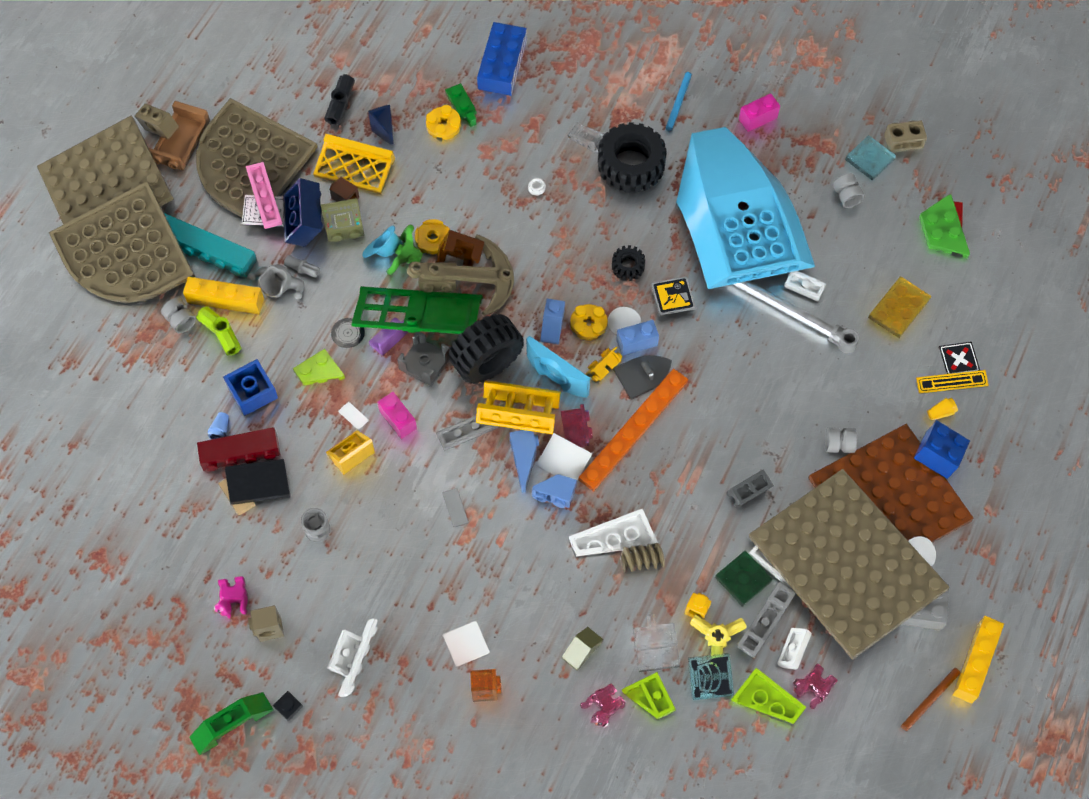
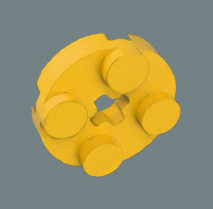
M443 105L433 109L426 115V128L432 137H440L442 140H447L458 134L461 127V118L459 113L452 109L451 106ZM441 121H447V122H446L447 125L440 124V123H441Z
M426 220L415 230V243L421 252L437 254L439 245L450 228L440 220ZM431 234H435L437 238L432 240L428 237H431Z
M592 304L579 305L571 315V330L582 340H596L607 330V315L600 306ZM587 319H591V321H594V323H591V325L588 326L587 323L584 321Z

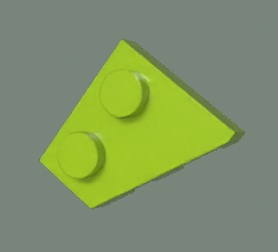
M325 349L293 368L294 373L303 385H311L316 382L324 383L330 379H345V375Z
M658 672L621 689L623 694L657 720L676 711Z

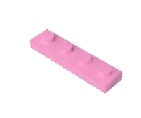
M264 162L246 166L264 229L282 225Z

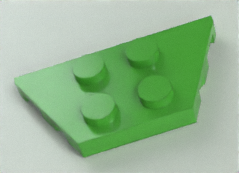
M950 194L922 212L919 219L928 248L942 250L949 254L955 252L963 254V257L968 258L970 255L952 195Z

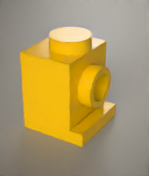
M693 592L684 614L692 618L698 615L705 619L712 601L704 594Z

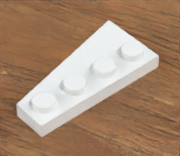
M643 509L569 536V541L576 557L622 551L623 547H627L628 550L631 549V546H635L638 549L639 545H643L645 548L647 544H651L653 547L655 543H658Z

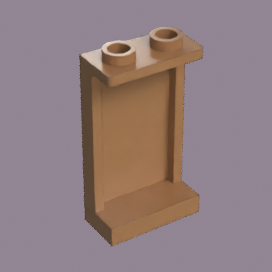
M174 101L172 105L174 111L172 118L179 127L169 139L160 137L155 148H149L156 164H163L171 169L183 171L199 143L202 133L208 126L210 118L207 110Z

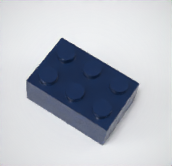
M299 178L283 195L285 243L305 247L322 231L319 183Z

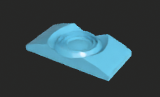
M531 336L526 338L527 357L538 374L546 375L552 381L560 384L564 392L580 397H588L590 377Z

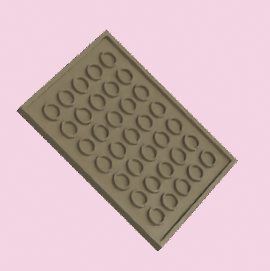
M844 469L834 474L749 534L752 542L757 545L758 549L852 660L949 590L947 583Z

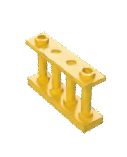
M485 380L483 398H487L486 404L478 403L476 423L553 434L555 414H551L552 408L559 409L561 391ZM494 401H506L505 407L493 405ZM514 402L525 404L524 410L512 408ZM533 405L544 407L543 412L532 411Z

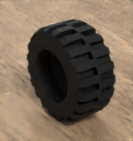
M629 122L628 125L624 123L619 124L617 128L609 129V132H606L603 139L600 140L598 149V170L601 172L602 179L606 180L609 186H615L616 190L620 191L622 189L627 193H630V191L637 193L641 189L645 191L650 189V185H656L663 176L667 155L665 142L661 139V135L658 132L654 133L653 128L649 126L644 127V124L641 123L636 125L634 122ZM633 150L645 155L647 160L638 165H629L621 162L616 156L621 152Z
M491 314V316H485L483 319L477 320L473 325L468 326L463 333L458 335V338L453 341L449 349V360L465 382L471 384L482 383L502 373L505 368H508L517 359V356L522 352L524 338L507 316Z

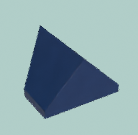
M390 105L369 110L371 131L387 143L394 144Z

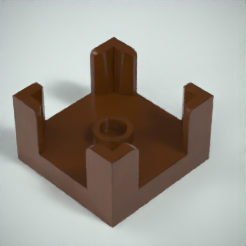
M449 230L439 245L435 263L445 262L446 255L464 260L462 266H473L474 261L478 264L481 259L484 241Z

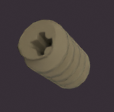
M655 543L654 549L651 544H647L646 550L643 545H639L638 551L635 546H631L630 552L627 547H623L621 560L624 572L626 571V566H629L631 572H633L635 565L639 571H641L643 564L647 570H649L651 563L655 569H657L658 563H661L663 568L665 566L664 554L659 543Z

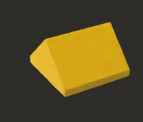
M356 430L326 453L344 475L374 454L375 450L372 440Z

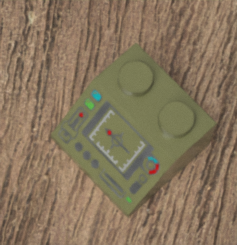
M357 198L321 204L328 242H339L343 239H356L364 236Z

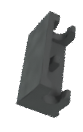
M763 469L732 487L726 493L729 497L734 498L735 506H741L774 485Z

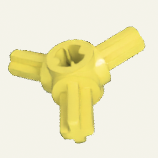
M695 615L690 622L692 627L706 635L704 638L708 640V646H711L710 660L723 657V647H727V642L731 640L730 637L747 628L742 618L725 626L723 623L720 625L713 623L711 625L698 615ZM716 631H720L723 639L720 638V641H716V638L712 637V633L715 634Z

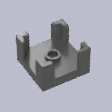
M416 332L413 336V346L405 358L404 354L401 353L397 359L399 370L432 386L449 361L450 347L442 343L440 349L427 342L424 333Z

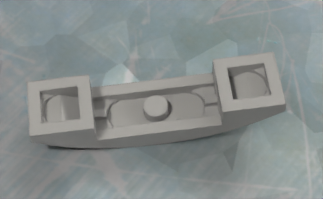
M778 582L767 602L736 647L754 658L779 622L796 592Z

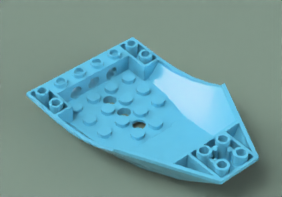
M726 127L692 133L676 203L684 216L693 239L708 289L815 267L798 215L780 181ZM745 202L749 208L744 211L740 210L738 204ZM751 218L754 223L747 224L744 219ZM755 234L759 239L756 241L751 240L749 235Z

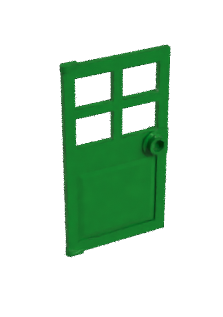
M361 286L351 326L403 330L409 333L423 331L460 334L477 321L483 296L481 294L424 292L421 290ZM368 294L386 295L384 304H366ZM392 295L410 296L408 306L390 305ZM363 311H381L379 321L361 320ZM388 312L406 313L403 323L385 321Z

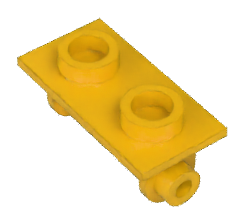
M617 346L612 349L608 347L600 354L602 358L598 362L594 360L587 367L589 370L585 375L591 373V379L594 382L601 381L609 373L605 368L606 365L612 370L621 362L622 355L619 352H614Z

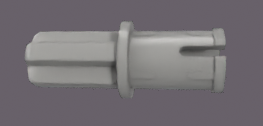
M288 255L284 260L285 266L297 270L300 274L305 273L314 278L320 274L319 267L307 263L304 259L299 260Z

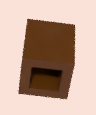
M342 177L334 181L330 186L331 199L336 202L359 198L358 187Z

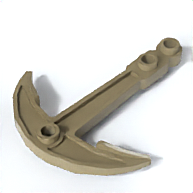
M478 234L475 238L484 241L483 251L487 259L491 258L493 267L448 266L441 263L427 262L423 264L411 262L409 264L407 274L415 279L421 277L429 280L449 279L494 284L495 293L488 307L482 312L483 316L496 312L504 305L511 295L514 284L513 268L507 255L494 242Z

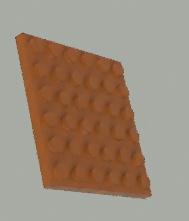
M907 423L857 449L855 453H850L810 474L808 477L816 488L844 469L908 541L914 537L922 536L933 543L974 519L947 479L914 459L920 441Z

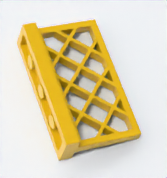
M325 133L324 145L313 176L334 182L339 179L335 173L345 169L348 174L343 177L345 180L360 189L381 194L391 164L393 165L395 161L393 151ZM327 149L334 150L337 154L329 159L325 156ZM346 154L352 155L353 159L344 164L341 157ZM339 158L342 165L332 169L330 162ZM363 158L368 159L370 164L361 168L357 161ZM356 163L359 169L349 173L346 167ZM379 163L386 164L384 170L377 172L375 165ZM328 164L331 171L325 174L320 173V168ZM373 167L376 174L366 178L363 171ZM361 173L364 180L354 182L352 177ZM378 177L380 180L379 187L371 186L369 181Z

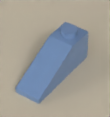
M520 430L510 432L509 434L521 491L524 493L526 492L536 457V446H539L538 435H534L533 431Z

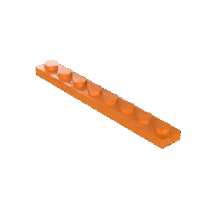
M673 368L579 476V481L594 492L688 383V378Z

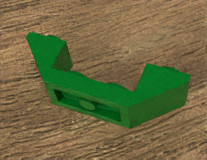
M264 692L240 698L204 720L189 738L198 754L202 755L217 746L218 742L216 740L251 718H254L255 721L274 711Z

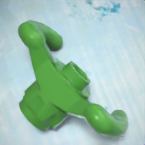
M411 224L404 229L400 236V239L405 242L403 245H398L395 252L397 257H395L391 267L386 270L388 275L394 274L400 264L420 262L423 256V252L413 244L412 233L414 226Z

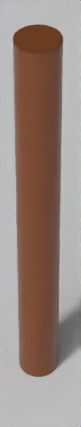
M954 668L906 719L901 727L908 731L961 672Z

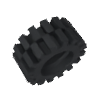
M625 245L622 246V249L618 248L612 257L613 273L617 274L619 279L622 276L624 281H626V278L632 281L633 277L636 280L638 275L641 277L645 269V255L642 254V250L639 249L637 251L636 246L631 249V245H628V248H625ZM624 259H632L636 264L633 267H625L621 262Z

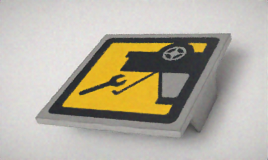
M687 276L651 283L660 316L696 309Z

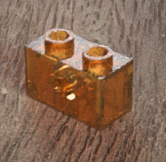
M496 669L470 671L473 702L498 700L497 694H501L500 675L496 676Z

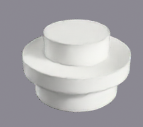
M534 178L528 183V191L532 195H541L545 192L546 185L542 179Z

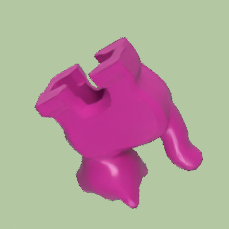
M243 576L234 578V586H230L227 579L218 580L220 600L214 606V610L221 616L231 617V603H241L240 612L247 614L248 593Z

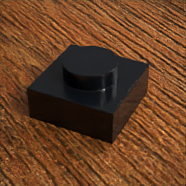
M287 691L273 707L289 721L303 705Z

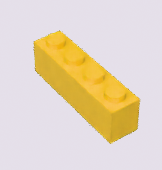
M195 277L187 278L183 291L185 299L189 304L260 315L264 301L261 288Z
M987 616L980 620L952 694L953 696L969 703H973L979 697L1004 623Z

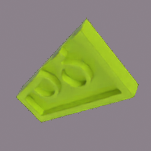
M755 668L731 699L734 703L794 724L806 709V706L757 668Z

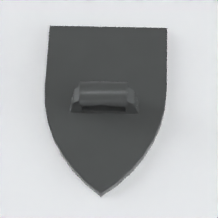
M655 355L640 356L614 367L613 370L629 398L634 399L653 390L664 380L669 373L672 360Z

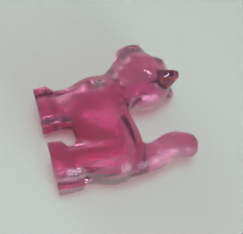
M818 663L814 666L813 671L807 674L804 679L796 678L793 681L797 699L804 696L809 689L816 696L810 702L811 709H815L817 704L824 701L829 695L831 688L838 681L833 675L823 679L821 675L824 668Z
M612 683L605 688L598 689L585 702L580 704L582 709L590 707L592 703L600 709L593 714L591 723H594L596 726L607 727L610 716L614 715L617 710L625 708V701L621 696L616 699L611 697V695L617 692Z

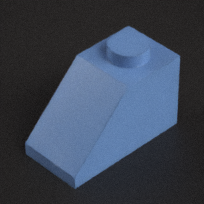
M546 300L540 342L559 344L565 314V301Z

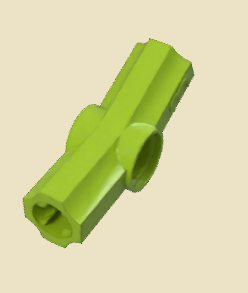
M208 306L202 307L198 311L196 319L216 334L227 356H233L242 349L227 318L219 316Z

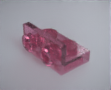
M580 404V409L561 411L564 438L579 447L589 446L590 439H593L592 428L587 425L590 417L589 411L584 408V404Z

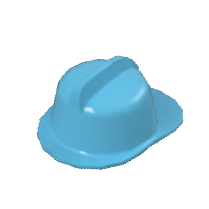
M390 226L382 235L371 242L363 251L362 256L367 258L376 253L382 257H388L395 254L398 245L403 244L402 240L394 233L395 226Z

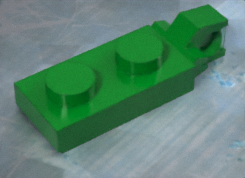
M460 83L445 89L449 101L459 113L462 120L466 119L470 127L477 125L476 109L462 84Z

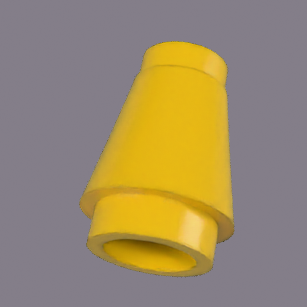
M945 398L927 410V413L933 421L953 416L958 411V408L953 398Z

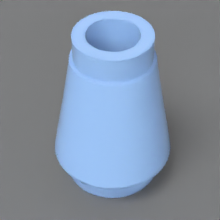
M224 412L217 414L208 429V437L211 440L227 437L228 414Z

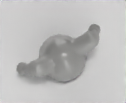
M276 264L269 267H261L257 271L249 273V279L251 280L259 277L258 285L262 292L269 297L277 298L287 289L297 291L294 294L296 299L303 297L304 281L291 276L289 270L282 265Z

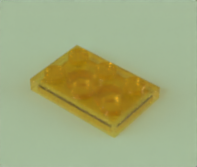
M900 276L869 314L868 318L900 338L932 296Z

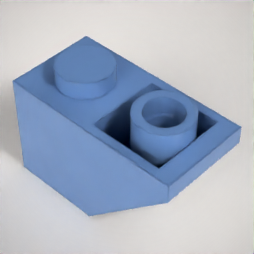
M557 474L534 485L532 497H535L540 502H551L560 508H570L577 480Z

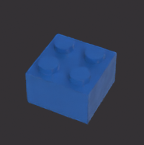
M258 359L223 376L227 388L244 416L278 399L276 390Z
M936 420L926 431L914 459L948 479L959 468L970 440Z

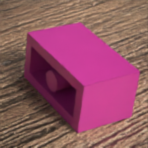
M770 93L742 106L739 121L747 132L752 131L777 119L780 105Z
M391 392L377 402L379 412L400 439H403L417 429L415 418L394 392Z

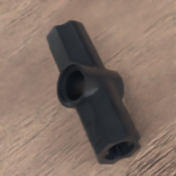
M343 74L340 76L336 88L331 92V101L324 117L325 121L330 125L336 126L340 124L344 110L348 108V99L355 83L354 78L350 75Z

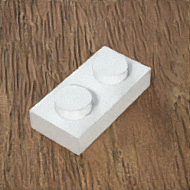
M794 271L790 272L784 287L819 301L826 283L801 272Z
M791 628L777 664L781 668L797 670L812 633L808 629Z

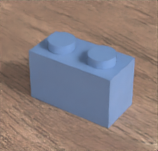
M650 320L618 329L616 341L622 356L658 346L659 334L654 321Z

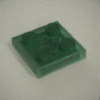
M746 551L742 552L715 576L742 607L773 580Z

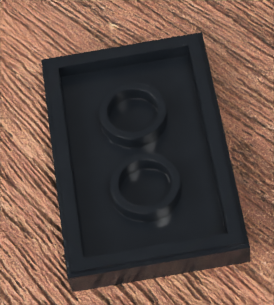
M284 459L225 467L230 505L290 497Z

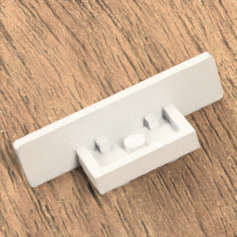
M375 618L367 621L361 637L347 630H343L327 667V669L345 676L338 694L339 697H346L354 690V679L361 672L363 666L361 663L362 659L370 649L369 641L378 629V626H376L378 620Z

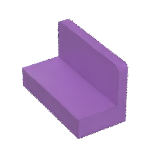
M395 317L390 322L403 323L404 320L401 322ZM382 329L369 341V345L383 356L408 331Z

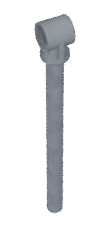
M750 281L732 284L828 336V341L837 345L841 352L850 354L855 351L859 341V334L855 330L844 329L839 325L833 327Z

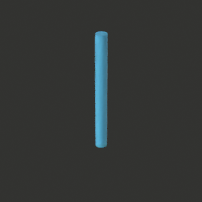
M690 72L685 73L666 125V130L672 131L692 76Z

